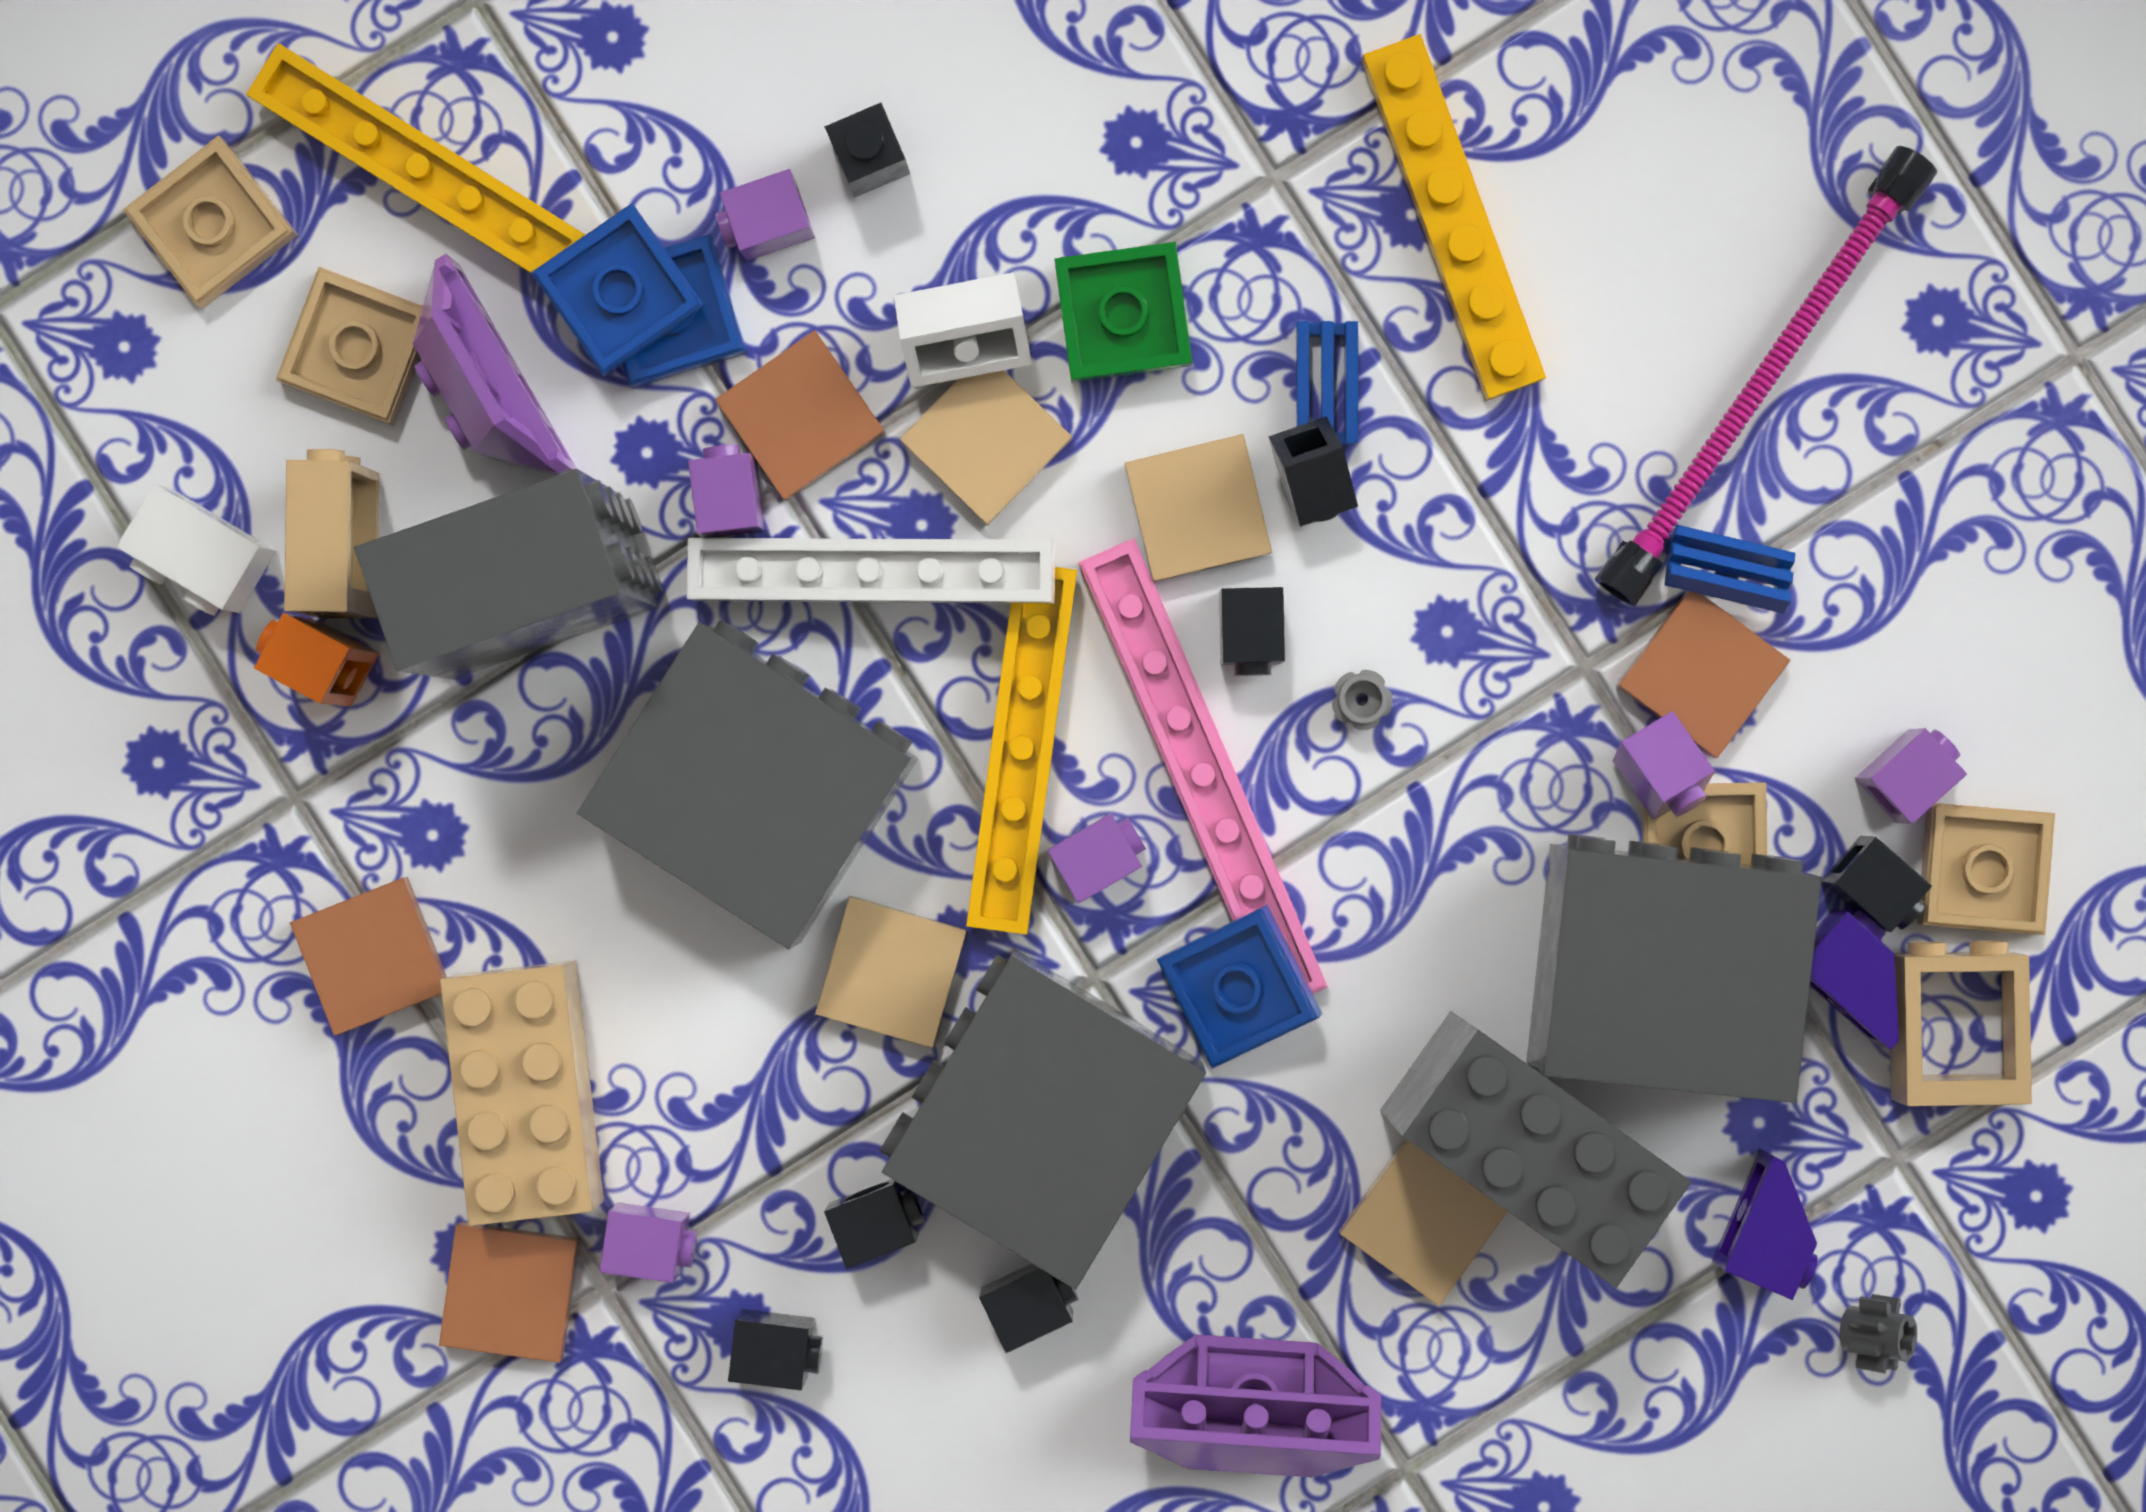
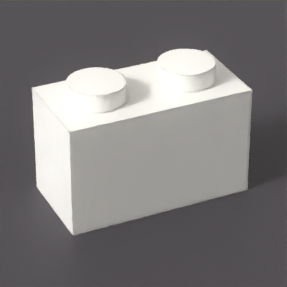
M1014 272L894 295L900 341L911 388L1032 365Z
M155 483L116 546L134 557L129 565L134 571L163 585L168 577L186 588L182 596L185 601L213 616L216 615L219 608L225 611L240 613L276 553V550L174 489Z

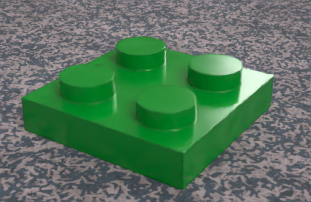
M1176 241L1054 258L1071 383L1192 366Z

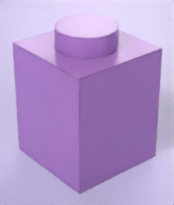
M790 168L720 192L725 211L715 215L727 249L738 246L746 261L815 238L800 191Z
M730 444L704 448V458L688 460L698 535L703 538H714L765 531L757 461L750 453L740 454L739 445Z
M1673 711L1621 741L1612 760L1653 820L1670 810L1678 817L1699 805L1706 799L1707 795L1704 790L1715 773L1709 761Z
M1926 728L1908 729L1855 779L1895 823L1913 824L1962 780L1967 773L1956 762L1961 756L1960 752L1944 734L1936 729L1930 733Z
M1109 813L1052 846L1047 851L1079 904L1141 868L1142 865L1136 855L1146 850V847L1129 818L1117 823L1112 813Z
M618 1202L608 1211L600 1273L673 1283L682 1273V1267L691 1268L694 1261L697 1231L688 1230L690 1213Z

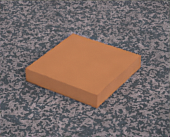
M816 330L715 399L785 501L791 499L886 433Z
M1686 591L1616 684V687L1659 719L1673 711L1697 746L1714 759L1720 756L1791 660L1703 594Z
M403 877L290 922L334 1036L442 994L440 979L446 978L447 975L408 877Z
M461 1221L455 1225L439 1346L560 1363L564 1358L580 1238L489 1225L469 1226L468 1222Z

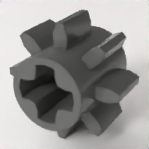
M1872 1294L1870 1298L1860 1297L1859 1307L1849 1306L1845 1310L1840 1323V1343L1844 1351L1858 1354L1856 1359L1857 1369L1885 1374L1887 1369L1896 1371L1898 1369V1361L1907 1362L1913 1356L1917 1344V1324L1913 1316L1899 1313L1901 1307L1900 1298Z

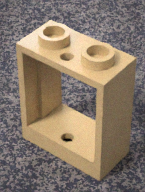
M308 449L307 460H286L284 611L316 618H378L354 547L379 538V473L361 466V458L345 456V451Z
M1969 941L1970 952L1946 953V942H1908V953H1894L1899 1042L1890 1050L1891 1100L1906 1106L2032 1104L2029 955L2008 952V941ZM2002 971L2003 1073L1922 1075L1921 972Z

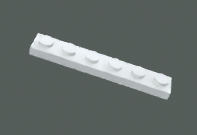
M688 538L687 599L692 601L1054 604L1055 541L1015 539Z

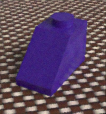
M1832 909L1816 927L1810 987L1872 1043L1891 1050L1899 1042L1894 952L1880 941L1886 932L1872 918L1858 909L1852 915L1848 911Z
M1760 1149L1712 1262L1730 1274L1793 1300L1798 1287L1801 1289L1806 1288L1815 1273L1818 1257L1813 1253L1817 1246V1241L1785 1161Z

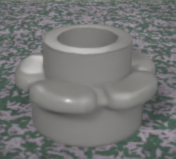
M1362 670L1359 674L1349 672L1343 675L1334 687L1336 698L1332 702V707L1337 718L1343 723H1352L1353 727L1358 730H1368L1376 727L1380 722V718L1389 714L1393 704L1392 693L1385 688L1384 678L1371 670ZM1359 694H1365L1368 698L1367 703L1363 706L1356 702V697Z

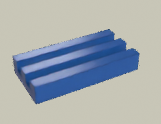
M1297 321L1296 427L1309 422V337H1321V418L1327 416L1334 429V337H1344V432L1335 433L1342 446H1357L1358 321H1346L1345 323H1334V321H1321V323Z
M1676 525L1670 536L1664 585L1784 614L1791 602L1792 592H1789V588L1793 582L1794 572H1791V568L1795 563L1796 553ZM1681 563H1682V564H1686V565H1690V566H1695V567L1707 569V570H1711V571H1715V572H1714V574H1713V573H1709V572H1705V571H1701V570H1697V569H1692V568L1684 567V566H1681ZM1741 577V578H1745V579H1749V580H1753V581H1757V582H1762V583L1774 585V588L1768 587V586L1759 585V584H1755V583H1751V582H1747V581H1743V580H1738V578Z

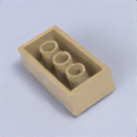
M576 960L455 974L440 979L468 1225L475 1226L592 1212L604 1202Z

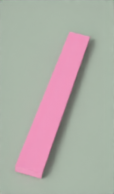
M1135 538L1078 562L1232 921L1267 904L1312 994L1327 988L1326 981Z

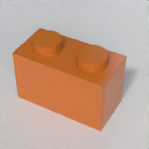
M283 613L279 621L274 619L269 622L260 635L256 645V652L261 655L254 669L319 704L352 707L380 653L316 619Z

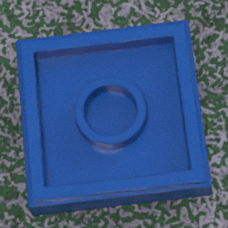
M633 203L531 272L604 377L705 308Z
M710 234L664 248L705 308L623 363L628 384L632 389L748 353L714 240Z
M1267 904L1156 959L1212 1069L1312 1022L1323 1014Z

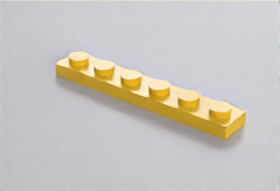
M1421 33L1363 54L1361 62L1485 401L1546 379L1544 369Z
M279 43L275 46L246 93L253 101L530 274L586 235Z
M1055 567L1054 604H1010L967 927L1028 934L1077 578V570Z

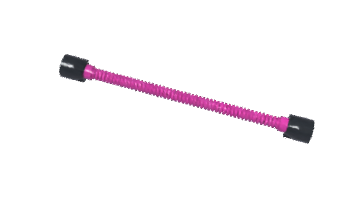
M1896 146L1879 170L1878 176L1868 188V193L1872 198L1866 205L1867 214L1862 216V220L1857 223L1858 226L1853 229V233L1848 236L1849 239L1844 242V246L1839 249L1840 252L1835 255L1836 259H1832L1831 265H1828L1826 271L1821 275L1822 278H1819L1817 284L1813 286V291L1809 292V297H1806L1804 304L1800 305V310H1797L1795 316L1790 319L1791 323L1786 325V329L1781 332L1782 336H1779L1777 342L1772 345L1773 349H1770L1768 355L1763 358L1764 362L1762 361L1759 364L1760 368H1756L1755 374L1751 375V381H1747L1746 387H1743L1741 390L1742 394L1737 395V400H1734L1732 406L1728 408V413L1723 415L1724 419L1719 421V426L1714 428L1715 432L1710 434L1711 439H1707L1705 441L1706 445L1701 447L1702 452L1699 451L1696 454L1697 458H1694L1692 464L1687 467L1688 471H1685L1683 477L1678 480L1679 484H1675V490L1670 491L1669 495L1671 497H1666V503H1662L1660 506L1662 510H1657V516H1653L1652 522L1647 524L1648 529H1644L1643 532L1639 531L1633 541L1625 542L1623 540L1595 577V581L1610 594L1631 606L1637 605L1651 585L1652 579L1663 565L1657 559L1664 549L1663 544L1665 541L1663 539L1669 537L1668 533L1673 531L1672 526H1676L1678 524L1677 520L1683 517L1681 513L1684 514L1687 511L1686 507H1689L1692 504L1691 501L1695 500V494H1699L1700 488H1703L1705 485L1704 481L1709 480V475H1712L1714 472L1713 468H1717L1718 462H1721L1723 459L1722 456L1727 454L1726 449L1732 447L1731 443L1736 441L1735 436L1741 434L1740 430H1743L1745 424L1750 421L1749 417H1752L1754 411L1759 408L1758 404L1763 402V398L1768 395L1767 391L1769 392L1772 389V385H1775L1777 382L1776 379L1780 378V372L1785 371V366H1788L1790 363L1789 359L1794 358V353H1797L1799 347L1803 345V340L1808 338V334L1813 330L1812 327L1817 325V321L1822 317L1821 314L1826 312V308L1831 304L1830 302L1835 299L1834 295L1839 293V289L1844 286L1843 282L1849 279L1848 276L1853 273L1852 269H1856L1857 263L1861 262L1862 257L1867 253L1866 250H1869L1871 244L1875 242V237H1878L1880 231L1884 229V225L1892 222L1896 215L1901 214L1904 210L1910 211L1914 203L1923 195L1936 176L1937 169L1923 155L1904 146Z

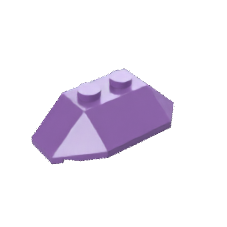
M447 254L437 258L413 341V345L422 361L415 364L414 367L429 393L433 397L441 393L453 414L445 418L452 435L462 449L465 450L472 446L473 450L477 453L498 461L555 476L577 469L461 266Z
M1194 1335L1163 1357L1148 1371L1144 1370L1133 1378L1130 1443L1187 1469L1311 1478L1380 1459L1381 1395L1369 1385L1365 1386L1348 1367L1319 1343Z

